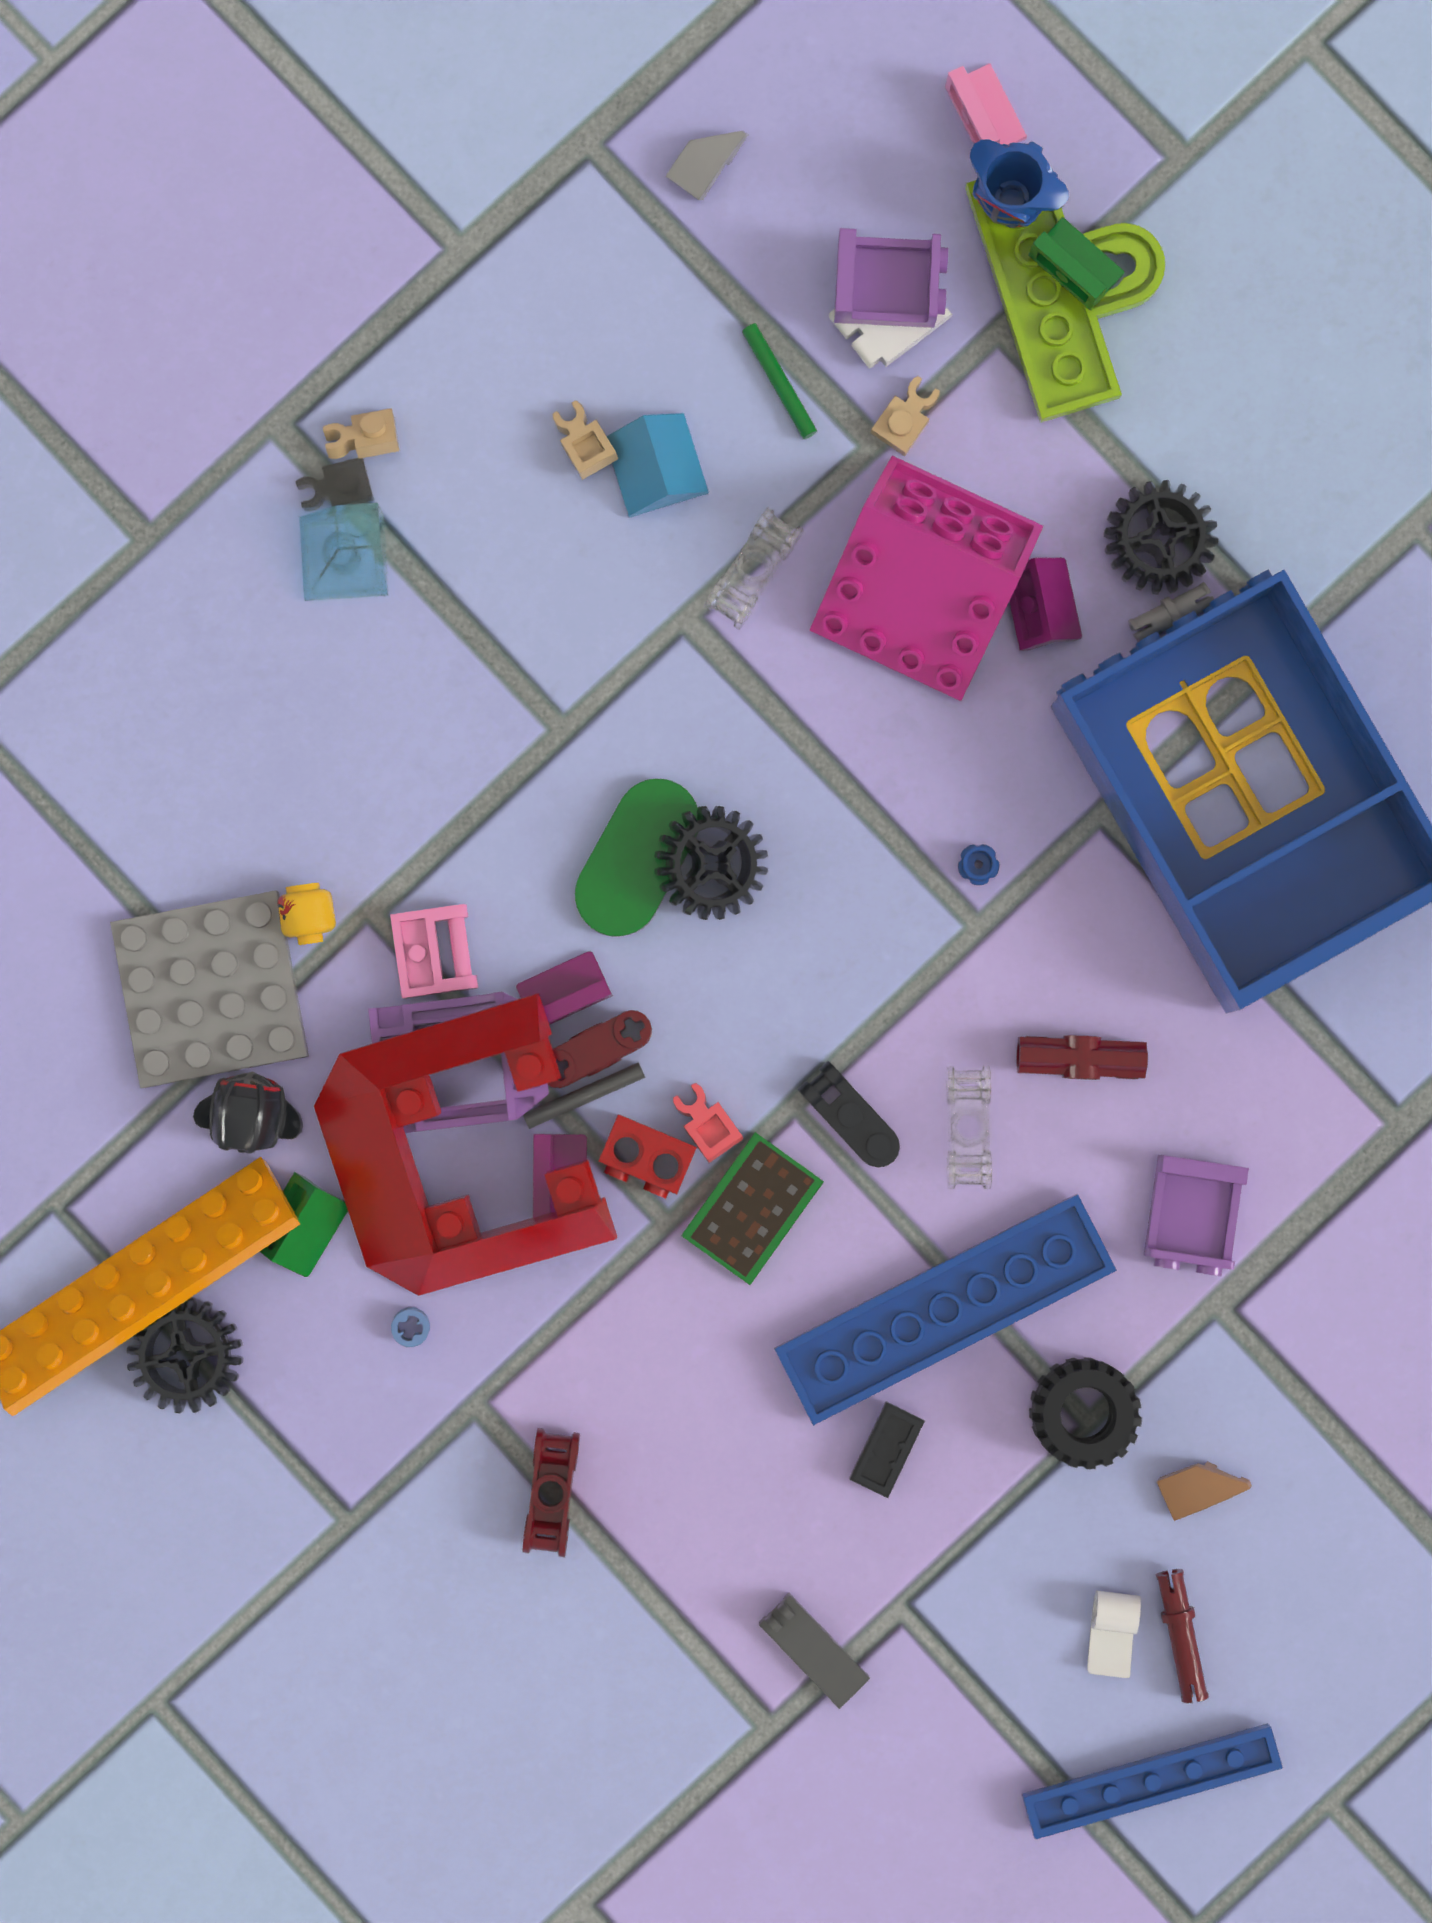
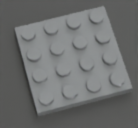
M277 890L110 922L140 1088L309 1057L288 939L282 934L277 906V900L280 896Z

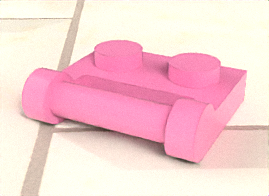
M467 904L390 914L401 996L403 999L478 988L477 975H472L464 918H468ZM448 921L455 978L443 979L435 922Z

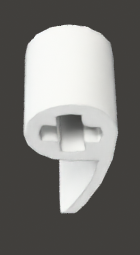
M1096 1590L1088 1649L1087 1670L1090 1674L1120 1678L1130 1677L1133 1634H1137L1140 1622V1596Z

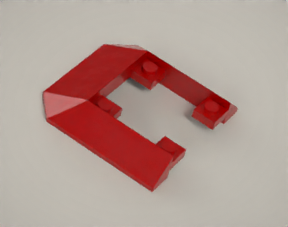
M539 993L340 1053L315 1102L314 1109L366 1267L418 1296L618 1238L605 1197L600 1198L588 1160L550 1170L544 1174L556 1211L481 1233L469 1195L429 1206L403 1126L433 1118L442 1113L430 1078L431 1074L505 1053L517 1092L562 1078L548 1037L552 1032Z

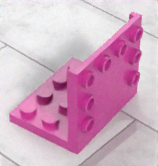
M892 456L861 510L809 631L962 701L1022 576L1043 525Z

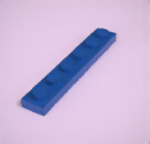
M1267 1723L1022 1794L1032 1833L1036 1840L1283 1769L1272 1728Z

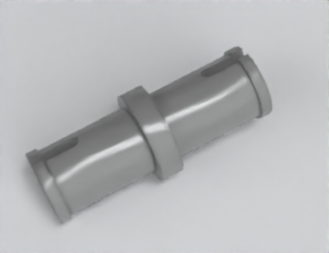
M1203 582L1172 600L1170 597H1166L1160 601V606L1128 620L1130 629L1134 631L1148 625L1145 629L1133 634L1137 642L1155 632L1160 634L1173 626L1172 623L1190 612L1195 611L1197 615L1203 612L1202 610L1210 606L1209 603L1214 600L1213 596H1207L1198 602L1196 600L1211 593L1208 586Z

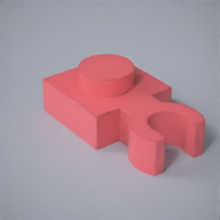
M694 1083L691 1087L697 1095V1100L693 1105L683 1104L678 1096L673 1098V1102L680 1114L693 1119L684 1125V1129L708 1163H710L743 1140V1136L719 1102L709 1109L706 1107L705 1093L701 1086Z

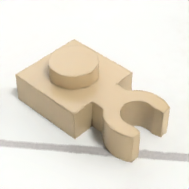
M919 376L910 382L906 402L894 396L871 429V434L903 456H906L929 422V418L921 413L922 410L932 408L940 394V390L935 388L930 397H919L916 393V389L922 381V378Z
M575 400L572 402L576 417L573 420H563L557 411L553 413V419L557 429L561 433L568 435L561 439L560 442L583 480L618 460V456L597 420L586 425L587 417L583 406Z
M392 408L351 416V426L345 427L339 423H331L323 427L326 441L338 440L325 444L330 459L342 458L351 450H356L358 459L400 451Z

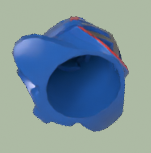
M985 139L976 142L971 149L970 160L978 176L972 195L994 223L1010 228L1029 226L1042 211L1058 210L1064 207L1069 199V190L1065 183L1058 179V174L1050 167V164L1042 154L1043 148L1033 141L1028 144L1010 143L1002 145Z

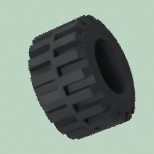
M1093 1358L1066 1359V1362L1061 1365L1056 1363L1050 1367L1051 1371L1046 1376L1042 1375L1037 1381L1039 1386L1036 1391H1032L1030 1398L1032 1400V1408H1029V1418L1032 1419V1429L1035 1436L1040 1440L1041 1445L1056 1459L1075 1468L1081 1466L1085 1469H1096V1466L1101 1464L1106 1467L1113 1464L1112 1460L1117 1456L1122 1458L1128 1453L1126 1448L1130 1442L1135 1443L1138 1437L1135 1434L1137 1426L1141 1427L1142 1417L1139 1416L1138 1409L1142 1407L1140 1399L1134 1393L1136 1389L1132 1383L1114 1367ZM1085 1387L1093 1388L1101 1392L1108 1401L1109 1415L1107 1422L1095 1435L1085 1438L1073 1436L1064 1428L1061 1422L1063 1403L1072 1392Z

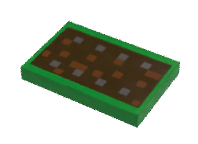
M755 1132L681 1236L751 1285L824 1181Z

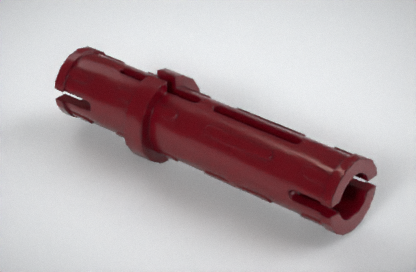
M1172 1569L1171 1577L1174 1588L1171 1587L1169 1573L1166 1570L1157 1573L1156 1579L1159 1583L1164 1606L1161 1618L1162 1622L1168 1626L1181 1691V1701L1183 1703H1193L1192 1684L1194 1685L1196 1700L1200 1702L1208 1699L1209 1694L1206 1690L1192 1619L1195 1618L1194 1607L1189 1606L1183 1570Z

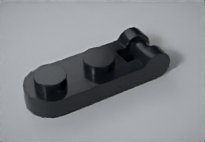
M829 1061L819 1068L821 1073L810 1083L805 1081L797 1089L866 1164L877 1168L885 1167L897 1158L900 1144L895 1132ZM833 1085L841 1095L829 1105L821 1095Z

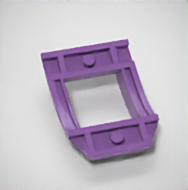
M494 992L463 998L369 1008L372 1043L412 1032L414 1031V1026L438 1024L517 999L504 992ZM501 1053L506 1100L440 1107L442 1112L440 1115L403 1126L405 1133L517 1120L549 1095L548 1083L517 1092L505 1053Z

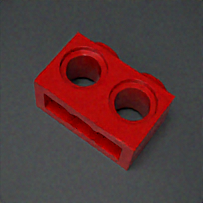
M618 1114L598 1162L606 1165L603 1173L624 1182L628 1181L630 1175L646 1181L643 1187L644 1190L666 1199L669 1192L678 1194L697 1147ZM625 1137L634 1139L639 1146L637 1158L628 1163L620 1161L615 1155L616 1143ZM670 1154L676 1158L678 1171L674 1177L663 1179L657 1176L654 1171V1161L659 1155Z

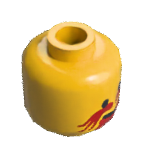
M319 882L285 887L286 894L281 895L277 900L282 934L290 938L297 937L298 945L324 942L322 933L330 932L336 926L331 892L326 889H320Z

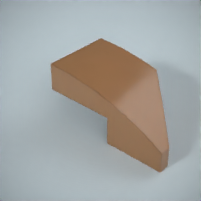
M1208 1461L1205 1465L1197 1463L1162 1476L1157 1480V1484L1174 1521L1249 1490L1252 1486L1250 1480L1242 1476L1238 1478L1217 1469V1465Z

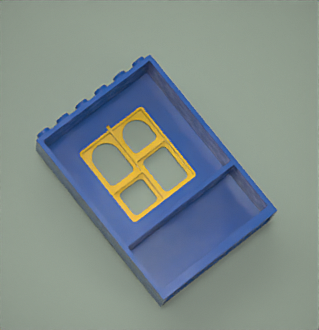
M1269 569L1246 582L1247 585L1239 590L1240 594L1237 596L1234 595L1232 590L1222 594L1209 603L1210 606L1202 610L1203 615L1198 617L1196 612L1193 611L1172 623L1173 626L1166 630L1167 635L1162 638L1158 632L1147 636L1136 643V647L1129 651L1130 656L1123 658L1121 653L1113 655L1098 665L1099 668L1093 671L1094 676L1086 679L1082 673L1061 685V689L1056 692L1058 698L1051 705V709L1225 1013L1247 1007L1432 902V824L1285 569L1273 576ZM1231 677L1239 678L1249 684L1260 700L1265 712L1261 719L1226 737L1218 732L1208 714L1206 695L1210 687L1218 680ZM1166 711H1177L1186 715L1195 725L1215 760V766L1211 771L1181 788L1170 786L1149 750L1146 741V729L1150 721L1157 714ZM1274 732L1281 737L1306 780L1308 792L1273 813H1267L1261 807L1235 761V754L1245 746ZM1226 784L1231 788L1248 817V825L1245 829L1215 846L1208 847L1203 844L1185 812V806L1190 801L1213 788Z

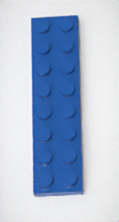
M1075 1194L774 1349L814 1426L1117 1271L1079 1195Z

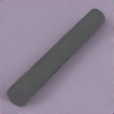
M638 1062L526 1112L523 1117L528 1128L531 1129L645 1078L644 1073Z

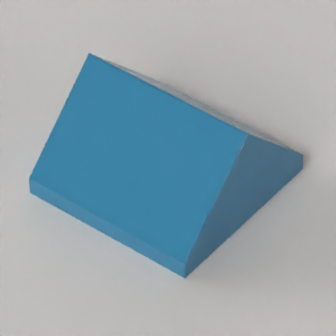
M684 413L643 415L607 436L618 456V460L613 462L612 465L629 518L709 494Z

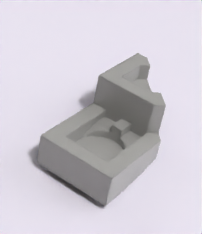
M737 131L690 140L666 177L698 200H703L724 166L731 163L748 134L744 131Z

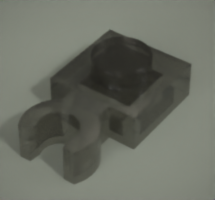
M354 458L322 467L325 479L317 480L306 476L295 481L298 490L313 488L315 490V495L311 500L301 502L304 511H315L322 506L325 500L329 499L334 510L374 500L363 458Z

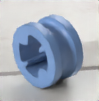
M407 1307L400 1310L395 1315L391 1324L393 1338L398 1344L405 1347H415L422 1344L430 1331V1322L427 1315L415 1307ZM409 1316L417 1317L419 1320L416 1324L422 1323L423 1325L422 1333L415 1332L412 1339L403 1336L405 1330L399 1331V1322H406Z

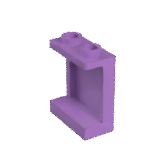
M840 228L837 251L834 323L934 328L937 314L945 315L946 289H939V273H947L948 248L941 247V234H932L931 240L856 237L857 229Z
M1158 1155L1144 1256L1155 1258L1154 1266L1179 1270L1180 1262L1197 1264L1196 1273L1222 1276L1223 1268L1234 1270L1235 1261H1232V1252L1242 1185H1247L1249 1168Z

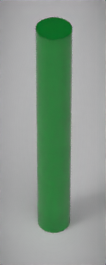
M756 323L747 326L742 330V333L803 440L813 436L818 431Z

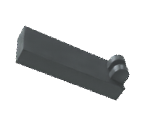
M790 1593L766 1617L764 1616L759 1621V1626L839 1709L870 1680L869 1675Z

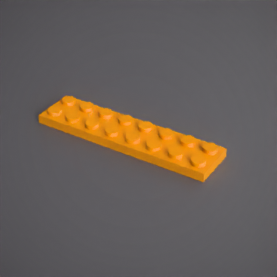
M259 1157L1 1329L0 1401L4 1410L12 1416L16 1415L299 1226L300 1222L268 1163L262 1157Z

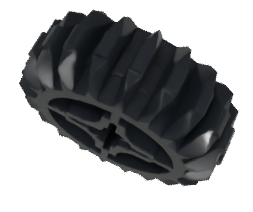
M1163 480L1159 492L1156 491L1152 481L1145 483L1144 495L1136 487L1131 488L1128 492L1130 501L1122 497L1119 498L1116 506L1120 512H1110L1107 520L1116 527H1109L1104 531V537L1116 540V542H1112L1105 547V553L1110 555L1119 554V557L1111 563L1112 569H1119L1124 565L1127 570L1121 579L1127 582L1135 575L1139 578L1136 583V589L1139 591L1145 587L1147 581L1152 582V594L1160 593L1163 582H1165L1166 588L1171 594L1178 590V580L1186 588L1190 587L1194 582L1192 574L1202 577L1206 572L1201 562L1211 563L1214 560L1215 555L1206 548H1212L1218 544L1217 537L1206 534L1217 527L1216 521H1204L1203 519L1211 511L1210 506L1205 505L1200 509L1195 506L1200 499V495L1197 492L1192 494L1189 500L1183 496L1186 491L1185 484H1180L1175 493L1170 492L1171 485L1168 480ZM1147 508L1149 515L1146 519L1147 530L1139 532L1135 537L1128 538V527L1131 518L1139 511ZM1165 508L1176 511L1187 522L1176 523L1171 521L1166 515ZM1157 529H1159L1161 535H1168L1170 537L1165 545H1162L1160 539L1153 540L1152 536ZM1193 537V548L1189 559L1175 567L1173 558L1176 556L1175 545L1183 542L1186 538ZM1135 553H1150L1155 558L1157 566H1161V568L1149 566L1141 561Z
M699 806L697 819L690 811L683 812L682 819L685 827L677 821H671L669 827L675 834L674 838L668 835H661L659 838L661 843L669 846L667 852L656 851L654 855L657 859L666 860V867H658L654 870L655 875H668L669 880L659 886L660 890L668 892L675 889L676 891L671 895L669 902L676 906L685 900L682 912L686 915H691L698 906L697 914L699 919L707 920L711 909L716 919H724L726 914L725 905L732 914L740 913V905L737 899H740L745 904H752L754 899L748 892V889L761 891L763 885L761 882L754 880L755 875H766L768 872V868L757 866V859L766 858L768 856L767 851L755 850L754 848L755 845L763 840L762 835L754 834L748 837L747 834L752 830L754 824L750 820H746L737 827L740 813L731 811L725 819L723 806H715L712 815H710L707 806ZM711 827L721 829L729 834L724 841L719 840L712 847H709L703 841H698L694 837L697 832ZM685 846L687 847L685 850L692 858V867L685 875L687 877L686 880H684L681 872V855ZM736 846H738L741 854V870L738 878L731 869L730 864L732 856L737 851ZM704 854L717 855L719 861L715 863H718L717 870L719 872L705 870L704 865L708 863L704 862L706 857ZM711 879L716 880L719 884H723L728 889L725 893L712 898H704L694 892L699 885H704Z
M189 1298L185 1302L184 1310L180 1304L171 1310L170 1313L168 1312L146 1327L147 1332L142 1330L134 1335L133 1338L141 1341V1345L127 1347L128 1354L139 1355V1361H134L127 1365L128 1370L135 1371L140 1369L143 1375L133 1381L134 1386L138 1387L146 1382L149 1384L150 1388L143 1395L146 1400L152 1399L157 1393L161 1394L158 1401V1408L165 1409L171 1399H174V1412L182 1413L186 1406V1400H188L189 1408L195 1413L201 1410V1397L211 1407L217 1403L213 1390L222 1396H226L230 1392L228 1385L223 1379L235 1382L239 1378V1374L229 1369V1365H240L243 1363V1357L231 1355V1349L243 1346V1342L241 1339L229 1342L227 1334L237 1330V1326L233 1323L222 1328L220 1323L227 1315L224 1310L217 1312L211 1318L209 1314L212 1310V1302H204L198 1312L196 1311V1298ZM185 1320L195 1322L204 1327L211 1334L215 1342L200 1343L196 1341L192 1336L190 1328H186ZM172 1322L173 1332L170 1333L171 1345L169 1349L164 1353L153 1355L157 1336L165 1326ZM180 1344H183L185 1350L188 1351L204 1350V1353L195 1355L193 1359L188 1360L191 1364L190 1366H187L186 1361L182 1359H166L175 1355L176 1352L183 1350L179 1346ZM218 1355L214 1374L205 1385L199 1388L197 1378L200 1377L199 1366L204 1358ZM169 1367L178 1374L180 1383L184 1382L185 1389H179L168 1384L159 1375L156 1368Z

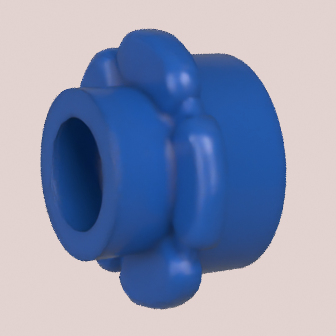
M985 844L980 846L970 845L961 852L960 856L962 859L958 862V871L962 878H968L971 884H987L990 878H994L998 874L1000 864L996 860V852L990 846ZM979 860L982 862L983 865L981 868L975 867L974 864L976 861Z

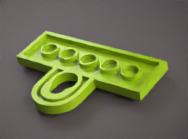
M976 180L966 183L965 190L1040 423L1120 399L1122 393L1098 319L1138 307L1147 302L1156 293L1165 273V256L1158 240L1146 229L1129 223L1112 224L1083 233L1103 253L1108 252L1114 255L1127 254L1135 262L1134 272L1129 276L1123 277L1118 286L1109 290L1090 311L1028 256L1033 242L1043 231L1048 233L1062 217L1065 218L1062 208L1054 211H1042L1029 226L1010 228L994 223L985 213L977 199L974 198L972 193Z

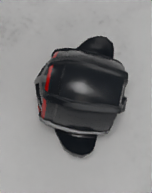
M253 1071L219 1079L213 1094L200 1101L193 1114L196 1125L201 1128L210 1129L211 1139L220 1149H235L240 1153L246 1152L247 1154L254 1153L257 1150L273 1148L277 1144L278 1139H294L302 1132L303 1128L301 1115L285 1099L283 1088L275 1081Z

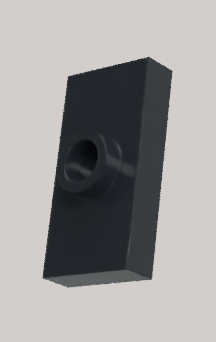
M885 1401L849 1476V1480L888 1498L925 1420Z

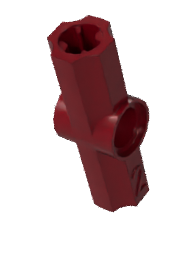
M1072 1035L1063 1036V1039L1036 1036L1018 1037L1016 1049L1017 1073L1062 1075V1078L1086 1080H1100V1077L1146 1078L1148 1067L1147 1042L1101 1040V1037Z

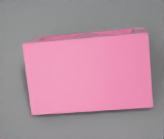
M990 63L968 74L964 66L948 73L945 88L973 144L980 140L989 139L1002 145H1008L1010 143H1019L1027 138Z

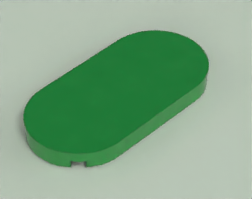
M649 779L633 786L621 799L581 871L575 887L577 909L587 925L596 932L610 937L630 935L643 929L654 917L667 893L662 892L659 886L669 880L668 875L657 876L654 871L658 867H666V860L654 857L656 851L667 852L669 847L661 843L659 838L661 835H668L674 838L675 834L669 827L671 821H677L685 827L682 819L683 812L690 811L697 819V804L684 787L666 779ZM686 846L681 855V866L688 855V852L685 850Z

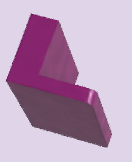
M1033 558L1028 560L1009 601L1019 650H1032L1053 642L1081 639L1082 633L1066 559Z
M591 951L522 981L516 986L521 998L539 993L549 1025L613 996Z
M534 1134L533 1218L556 1211L544 1174L550 1170L587 1160L586 1135Z

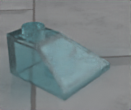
M378 503L336 505L299 517L305 601L388 596L384 513Z

